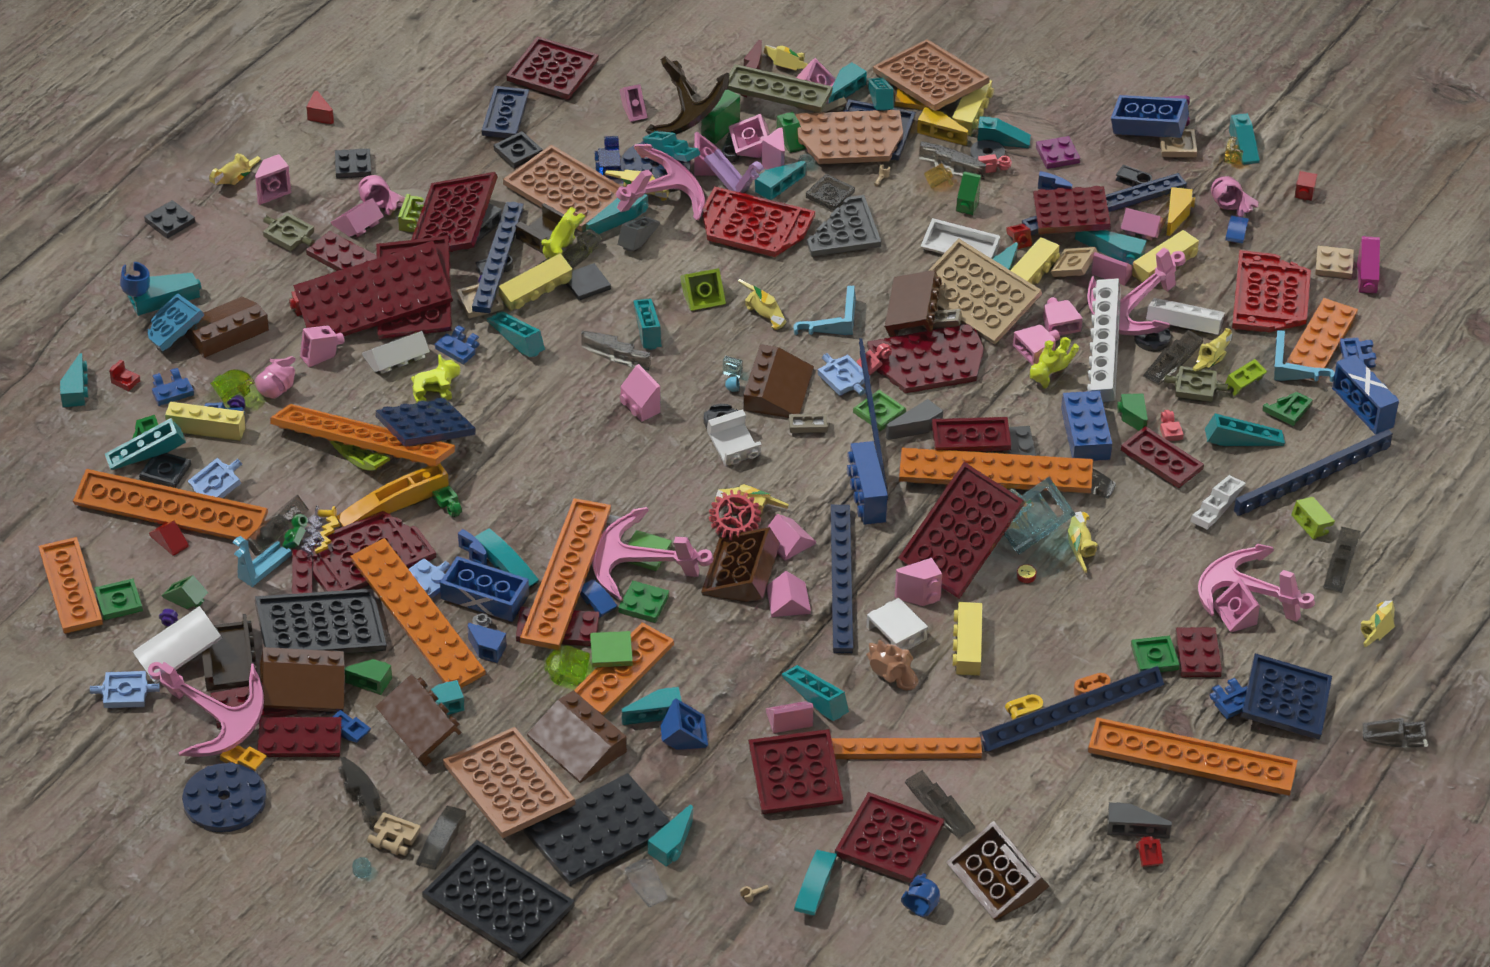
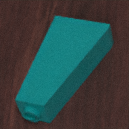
M193 273L151 276L150 287L144 295L140 297L127 295L137 316L159 310L177 293L188 301L199 298V290L202 289L200 280L196 279Z

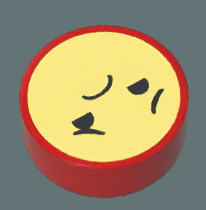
M1028 564L1019 566L1017 569V579L1022 583L1033 582L1036 579L1037 573L1035 567Z

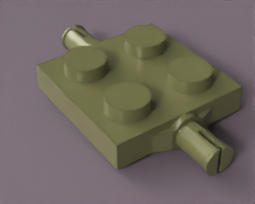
M285 213L277 219L266 215L263 219L264 223L270 225L263 231V236L289 251H292L301 243L308 246L315 243L314 240L308 238L314 233V226L289 213Z
M1180 366L1179 373L1176 376L1165 375L1164 383L1175 384V397L1212 402L1213 394L1216 390L1227 392L1228 384L1217 383V371L1200 369L1194 371L1191 367Z

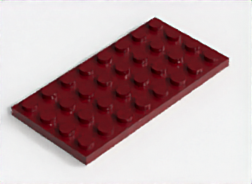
M433 241L293 285L306 328L329 326L335 334L342 333L343 336L453 302Z

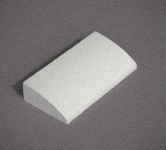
M932 218L921 244V249L944 254L959 238L993 259L1000 247L1001 240L999 235Z
M1153 298L1148 306L1146 320L1163 321L1170 325L1218 335L1225 312Z
M199 606L132 652L147 673L149 665L154 662L161 664L165 662L177 670L221 640L222 637ZM155 669L154 673L159 672L160 669ZM152 679L155 684L160 681V679Z

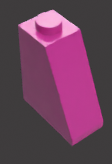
M1362 236L1357 260L1358 289L1361 293H1377L1380 268V237Z

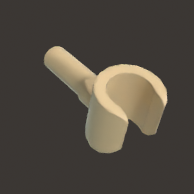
M880 165L879 176L874 183L876 187L883 178L889 177L890 167L883 169L884 165Z
M765 885L752 890L750 887L745 886L740 890V894L742 897L744 896L745 902L751 903L755 895L769 890V887Z

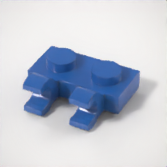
M458 325L452 335L446 333L435 343V349L464 365L475 355V349L480 345L476 341L479 336L472 333L468 337L467 342L463 343L462 340L466 336L462 332L465 328Z
M1359 338L1340 339L1343 359L1356 355L1367 367H1376V354L1372 351V340L1359 341Z
M178 368L170 370L173 382L165 385L160 373L152 375L155 388H152V394L158 406L194 396V390L188 378L182 379Z
M1235 678L1227 681L1229 686L1225 687V691L1228 695L1220 685L1213 687L1212 690L1214 692L1209 695L1226 719L1241 713L1243 709L1247 686L1242 688Z

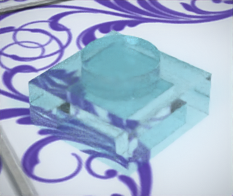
M725 355L722 374L733 377L738 376L740 378L743 373V360Z

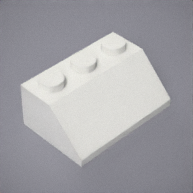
M420 331L362 352V355L374 372L381 371L382 374L392 370L391 366L397 364L398 367L409 364L408 360L412 358L415 361L425 358L424 354L430 351L423 332Z

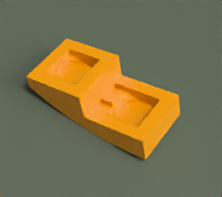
M239 745L226 752H222L220 755V760L225 763L239 764L253 771H256L266 759L265 754L249 746L247 749H244Z

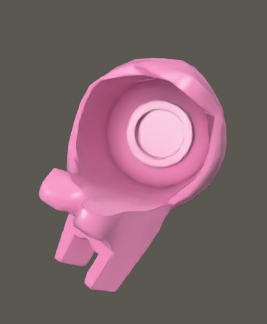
M378 175L366 176L359 183L358 190L363 202L373 198L379 209L385 208V214L391 215L392 211H395L396 208L402 207L405 197L391 191L382 177Z
M1225 176L1217 178L1213 182L1211 194L1220 208L1237 210L1236 215L1243 217L1244 212H1252L1253 207H1258V201L1243 192L1241 185L1234 178Z
M295 357L270 359L272 364L267 366L254 380L255 387L262 396L275 399L293 386L295 369L292 366L290 367V365L295 362Z

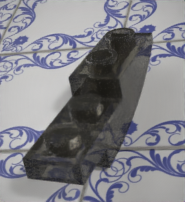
M341 757V766L338 767L340 778L345 779V782H343L345 793H349L351 800H357L358 806L363 807L361 811L364 823L368 822L370 830H372L378 821L377 812L381 811L378 791L368 775L359 766L346 757Z

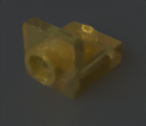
M1230 136L1225 150L1224 162L1241 165L1243 150H1239V145H1236L1237 137Z
M943 163L924 173L931 189L945 181H948L950 186L954 184L951 179L954 177L949 168L946 169Z

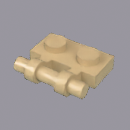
M383 812L374 826V832L378 834L377 837L370 834L367 842L374 844L376 848L388 849L395 855L401 854L406 856L408 848L402 845L405 843L412 846L421 832V826ZM389 837L391 839H394L395 841L393 843L387 841L386 838Z

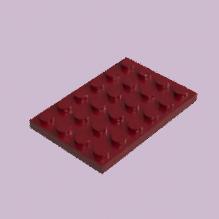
M496 172L431 183L411 240L448 236L450 252L474 248L498 178Z
M448 236L376 244L377 259L433 241L451 292L450 242ZM451 302L378 325V337L383 339L410 336L420 331L423 334L452 331Z
M963 462L898 558L907 565L932 558L942 573L941 587L960 599L1026 502L966 462Z

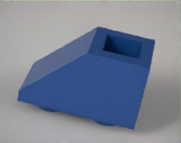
M468 624V639L478 657L498 663L507 647L506 633L481 625Z

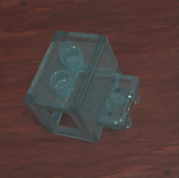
M1047 477L1022 496L1014 489L1009 490L1026 503L1004 535L1019 555L1076 514L1050 477ZM1045 488L1048 489L1064 512L1058 518L1040 494Z

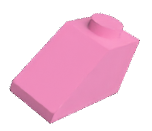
M640 84L620 89L623 108L630 122L646 119L647 113Z

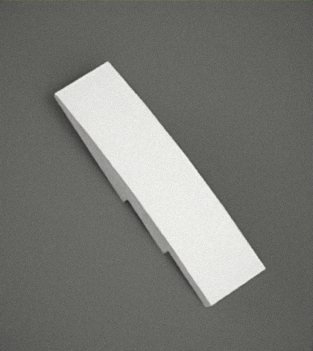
M1230 475L1212 489L1211 495L1202 502L1201 508L1192 515L1190 522L1208 529L1229 508L1246 483Z

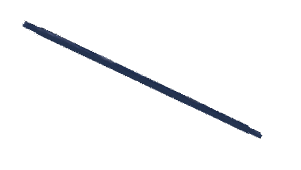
M859 338L860 358L874 446L887 491L863 339Z

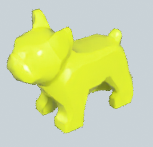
M570 207L554 228L550 239L542 240L541 244L544 245L543 254L547 259L560 253L562 254V248H566L574 242L576 238L574 232L586 217L583 213L574 216L573 214L576 212V209Z
M1061 338L1060 345L1055 351L1052 350L1054 342L1051 340L1045 341V348L1039 357V363L1033 364L1030 368V378L1041 383L1042 387L1046 389L1050 382L1049 375L1068 367L1078 352L1079 346L1074 344L1067 355L1071 342L1069 338Z
M439 354V365L436 369L412 376L413 395L416 403L426 401L424 395L427 391L439 392L441 397L446 400L452 399V393L449 391L451 388L450 384L453 378L460 375V365L453 360H445Z

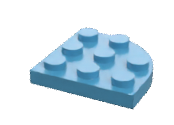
M177 293L152 318L151 329H148V337L156 347L164 351L170 348L179 337L185 335L189 328L197 324L204 316V313Z

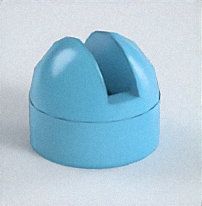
M738 376L730 377L726 380L725 386L729 391H739L740 382Z

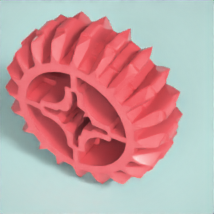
M730 490V495L723 492V499L717 496V502H712L711 506L713 509L709 510V514L712 516L709 517V521L713 522L711 524L712 529L717 528L715 531L717 535L722 533V538L729 535V540H732L733 534H737L739 538L740 533L759 528L757 523L761 522V517H759L761 510L757 509L759 507L758 503H753L754 497L748 499L747 492L742 496L740 490L737 491V494ZM734 503H739L744 506L737 507L734 505ZM727 506L728 513L723 518H719L720 511ZM732 512L736 513V515L738 514V519L734 518V516L732 518ZM750 513L751 518L744 526L742 519L746 517V514ZM731 524L734 525L736 528L727 527V525Z

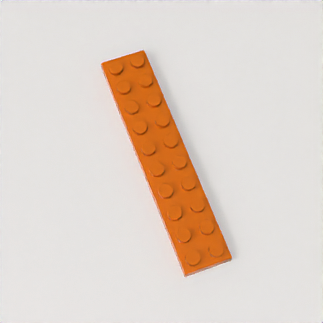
M289 404L270 417V424L276 425L281 429L287 428L297 433H307L313 437H323L329 441L343 442L345 445H354L361 449L374 450L380 454H390L396 458L410 459L412 462H421L428 466H437L455 452V445L441 441L405 447L385 427Z
M902 448L899 482L949 484L963 462H966L1004 488L1091 493L1093 459L950 450L935 451L933 449Z
M90 469L85 470L73 499L74 505L159 524L175 520L178 527L232 540L241 536L248 543L256 545L268 514V509L265 507Z
M573 498L520 636V643L555 650L560 649L610 515L611 505Z
M385 538L351 555V561L443 683L457 680L460 688H463L486 675L483 666Z
M1098 717L1096 718L1088 747V753L1288 796L1291 793L1298 760Z

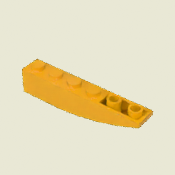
M439 463L437 466H427L404 475L366 495L337 515L336 518L341 526L344 527L378 512L392 513L430 498L433 491L449 486L448 473Z

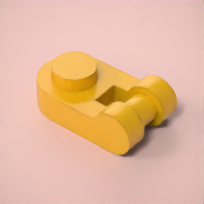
M1031 694L1006 703L1005 709L1008 713L1012 714L1011 718L1013 720L1042 709L1043 700L1040 696Z

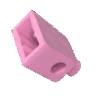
M1054 297L1048 299L1043 311L1045 329L1048 332L1057 330L1060 336L1081 332L1082 316L1068 300L1058 302Z
M1037 325L1014 332L1013 346L1033 365L1039 363V357L1045 348V341L1051 340L1054 342L1052 350L1055 351V344L1060 339V335L1057 330L1048 332L1042 325Z
M329 326L304 328L300 357L308 367L333 358L336 355V346L344 343L343 334H335Z

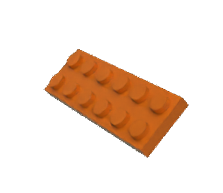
M1323 298L1286 363L1314 368H1327L1340 345V339L1344 338L1357 316L1358 309Z
M77 537L38 546L63 633L103 625Z
M642 622L631 633L633 666L597 667L574 691L604 716L674 646V639Z

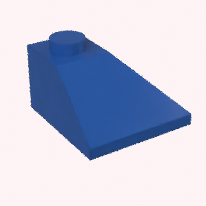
M675 698L661 724L662 742L676 750L706 748L708 746L705 715Z

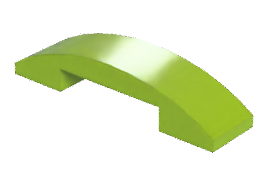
M330 441L344 458L359 468L375 470L390 461V457L385 454L373 453L367 449H361L354 445H345L339 441Z

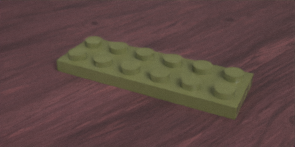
M734 64L729 73L728 90L734 93L814 112H822L833 91L832 86Z

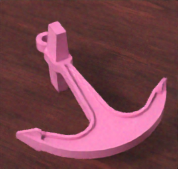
M651 144L634 145V149L641 158L647 157L661 164L668 174L649 181L653 174L649 170L641 171L631 184H628L626 187H619L616 191V196L621 200L617 206L620 212L629 210L644 193L680 189L691 198L694 212L693 217L699 221L705 204V197L700 184L693 174L673 157L652 148Z
M1163 247L1156 254L1157 267L1155 268V273L1120 301L1119 334L1144 335L1159 333L1170 327L1169 323L1158 320L1136 322L1129 318V314L1160 281L1163 289L1169 291L1176 285V266H1182L1186 261L1183 252L1175 251L1170 255L1169 250ZM1092 276L1087 298L1090 312L1092 315H1095L1092 302L1096 301L1093 296V288H1096V281L1094 276Z
M647 507L633 509L631 513L613 522L602 533L592 564L600 585L610 595L622 601L623 599L619 594L618 588L611 578L612 569L619 563L675 561L678 565H681L686 576L698 577L700 572L698 563L701 566H708L713 562L711 551L705 549L697 552L693 549L688 537H675L674 546L676 551L623 544L621 542L623 533L636 523H639L649 511Z
M1257 544L1253 548L1234 551L1217 559L1206 568L1198 584L1200 601L1211 616H1214L1213 593L1221 587H1230L1239 578L1244 581L1250 591L1277 597L1282 602L1286 619L1296 622L1301 618L1300 607L1303 609L1312 608L1315 605L1314 596L1310 593L1301 594V591L1298 590L1295 574L1283 570L1279 574L1280 587L1236 570L1240 564L1255 559L1261 561L1274 551L1273 547Z
M154 662L148 667L150 677L154 680L160 679L161 684L168 689L169 693L178 699H181L183 695L187 696L221 723L222 728L218 737L179 752V756L203 757L226 752L242 743L252 733L260 720L264 704V694L254 663L251 664L249 677L250 695L244 704L237 707L227 706L184 683L183 677L178 675L176 670L165 662L163 664ZM155 669H160L159 672L154 673Z

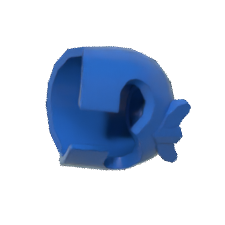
M134 262L133 269L138 271L140 275L127 274L125 276L126 265L124 264L120 277L122 291L131 297L144 295L150 287L149 270L145 265Z
M925 873L917 875L913 882L910 883L909 891H905L901 897V902L907 909L922 917L928 916L940 901L938 886L932 880L925 878Z

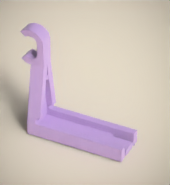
M719 149L704 158V161L728 190L740 193L749 190L753 179L755 180L760 177L757 172L764 169L763 165L756 161L749 166L742 177Z

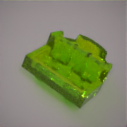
M233 369L217 376L210 384L222 401L226 403L238 393H241L243 397L250 393V385L255 384V382L247 372Z
M561 646L559 650L552 651L547 657L544 664L545 672L548 671L551 675V681L557 685L564 681L578 687L585 680L590 653L572 646Z

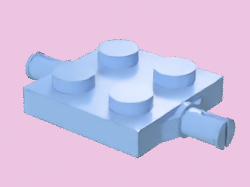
M828 353L822 356V359L827 364L818 369V375L839 396L851 390H855L860 396L865 394L866 390L861 386L865 384L863 370L849 355L838 359L831 358Z
M216 458L189 479L188 483L196 493L224 498L242 484L240 479L234 474V471L242 466V463L236 459L233 463L227 465Z
M422 559L409 568V571L432 599L440 593V582L445 575L443 572L450 568V564L444 561V563L437 567L426 559Z
M146 671L105 672V681L102 686H90V694L103 695L104 708L145 707L147 693L160 692V683H147Z

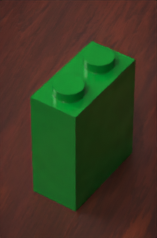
M730 90L724 91L722 98L715 108L701 121V135L716 144L730 132L729 126L740 122V95Z

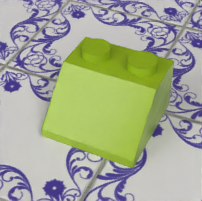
M719 268L680 276L683 294L690 311L726 304Z

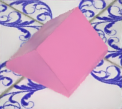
M778 128L762 140V165L765 169L784 166L783 128Z
M696 132L695 148H699L701 155L694 158V176H717L704 161V158L719 148Z
M1094 252L1092 275L1104 279L1119 278V283L1125 286L1132 276L1133 266Z
M777 514L768 526L780 542L777 554L785 561L816 544V541L791 518Z
M785 571L767 585L771 617L811 614L806 583Z
M1239 578L1214 601L1215 610L1230 632L1257 625L1260 605L1244 581Z
M803 701L766 708L773 733L813 726V703Z

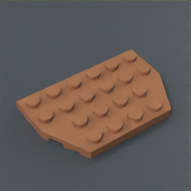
M900 110L796 114L801 126L798 128V142L808 149V153L814 157L818 164L889 161L892 153L897 149V144L903 139Z

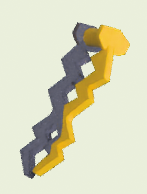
M316 506L315 514L307 518L308 524L311 526L305 528V532L312 536L303 539V542L306 544L300 547L309 555L313 554L310 549L313 546L318 547L315 549V554L328 549L327 544H330L331 540L326 536L334 533L333 528L339 526L335 506L332 507V510H320L319 506ZM321 517H328L326 521L329 523L323 526L321 523L323 519Z

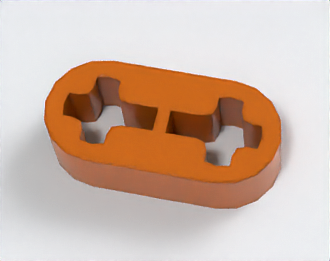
M1097 673L1080 678L1074 684V694L1077 696L1109 684L1111 679L1105 673Z

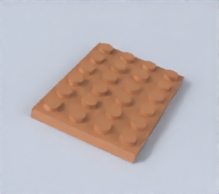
M928 39L873 66L875 74L934 111L990 83L987 75Z
M553 145L544 149L503 179V185L541 208L542 204L545 203L562 214H565L570 207L576 209V212L573 214L574 216L583 213L586 216L585 220L576 228L581 232L586 229V223L617 199L616 191L621 187L619 184Z
M515 727L443 759L446 769L502 838L576 805L575 798Z

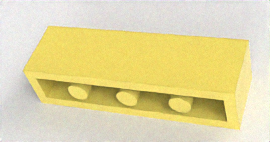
M992 80L982 88L963 96L952 117L955 122L968 130L969 136L972 135L974 129L977 130L980 116L983 117L984 108L987 109L989 98L993 96Z
M1184 230L1180 231L1133 262L1132 276L1142 283L1152 276L1157 267L1156 254L1163 247L1169 250L1170 255L1175 251L1183 252L1186 261L1195 257L1198 253L1199 240Z
M1040 237L1010 271L1033 285L1038 284L1042 276L1048 273L1051 266L1059 259V245Z
M560 253L500 285L499 297L510 312L514 309H520L525 303L538 299L540 295L553 291L555 287L561 284L568 283L572 279V268Z
M170 402L165 414L166 420L171 418L181 428L182 433L241 441L246 428L244 411Z
M959 602L958 610H954V622H957V625L954 624L953 636H957V639H953V651L957 652L953 654L952 666H956V674L980 676L982 603Z

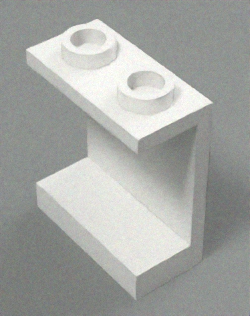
M743 409L708 420L707 433L725 466L737 464L746 459H753L760 455L761 442L755 443L745 426L746 414Z
M900 598L892 602L890 601L867 614L866 628L870 630L877 627L891 641L892 645H896L902 650H909L927 640L928 626Z

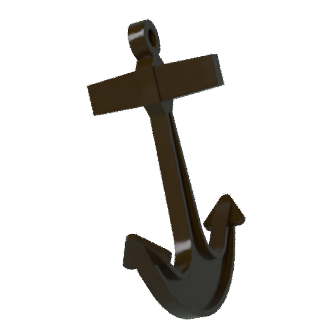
M664 56L660 60L662 66L670 75L672 83L677 87L681 112L671 123L656 126L650 124L645 131L649 134L660 131L677 135L698 124L715 108L722 98L724 91L728 90L729 73L717 77L716 85L704 100L694 102L692 96L695 94V91L682 70V65L677 60L671 62Z

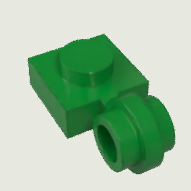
M450 485L432 492L433 499L441 508L447 506V512L450 516L457 517L462 513L458 495Z
M297 514L293 517L292 526L294 529H289L284 536L285 540L282 546L285 549L299 546L306 531L304 528L308 523L305 515Z

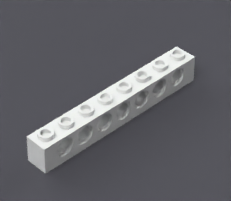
M1119 278L1097 280L1096 288H1093V296L1096 301L1092 302L1093 312H1095V315H1092V326L1094 328H1091V339H1093V342H1090L1092 356H1089V365L1092 369L1088 370L1091 384H1088L1087 389L1088 391H1100L1102 402L1115 401L1121 301Z

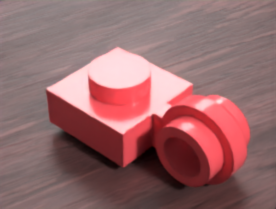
M995 154L978 156L977 171L979 174L996 172L997 166L1001 170H1008L1011 167L1012 161L1008 156H1001L997 159Z
M880 344L875 354L871 350L865 353L869 375L874 373L883 364L879 360L880 358L886 359L892 354L891 347L888 344ZM860 358V359L857 360L856 362H857V363L859 364V366L862 368L861 358Z
M1164 410V412H1161L1162 423L1160 430L1163 438L1168 441L1183 440V431L1180 423L1174 422L1173 411Z

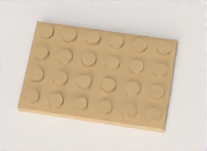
M959 238L928 270H935L938 277L940 276L942 280V287H940L939 291L940 299L937 302L938 309H961L962 317L960 323L971 325L977 331V334L993 344H996L1042 295L1041 289Z

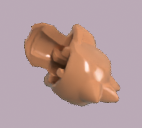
M881 640L878 641V644L869 643L870 652L866 655L870 660L872 670L878 676L883 677L888 682L896 680L897 687L903 690H913L918 685L917 675L910 667L913 656L909 650H902L896 645L885 644Z

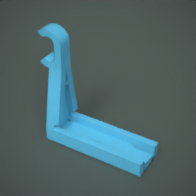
M847 286L844 319L839 317L818 321H800L793 326L794 334L797 335L800 329H809L810 335L813 332L853 335L856 302L855 287Z
M1277 330L1274 380L1314 378L1317 382L1319 376H1329L1330 381H1334L1335 373L1332 369L1314 368L1291 363L1283 364L1285 331Z
M241 536L233 541L235 545L240 547L234 553L238 557V578L251 587L292 556L291 550L281 547L280 542L277 541L252 561L248 541Z

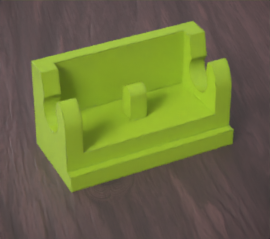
M406 194L398 216L399 231L414 232L423 208L422 204L419 205L416 202H423L424 199L422 197Z
M1254 359L1229 374L1225 384H1228V389L1231 386L1233 387V396H1235L1255 380H1261L1267 371Z
M1314 497L1296 500L1291 515L1312 539H1316L1328 534L1329 531L1325 528L1333 526L1335 520Z

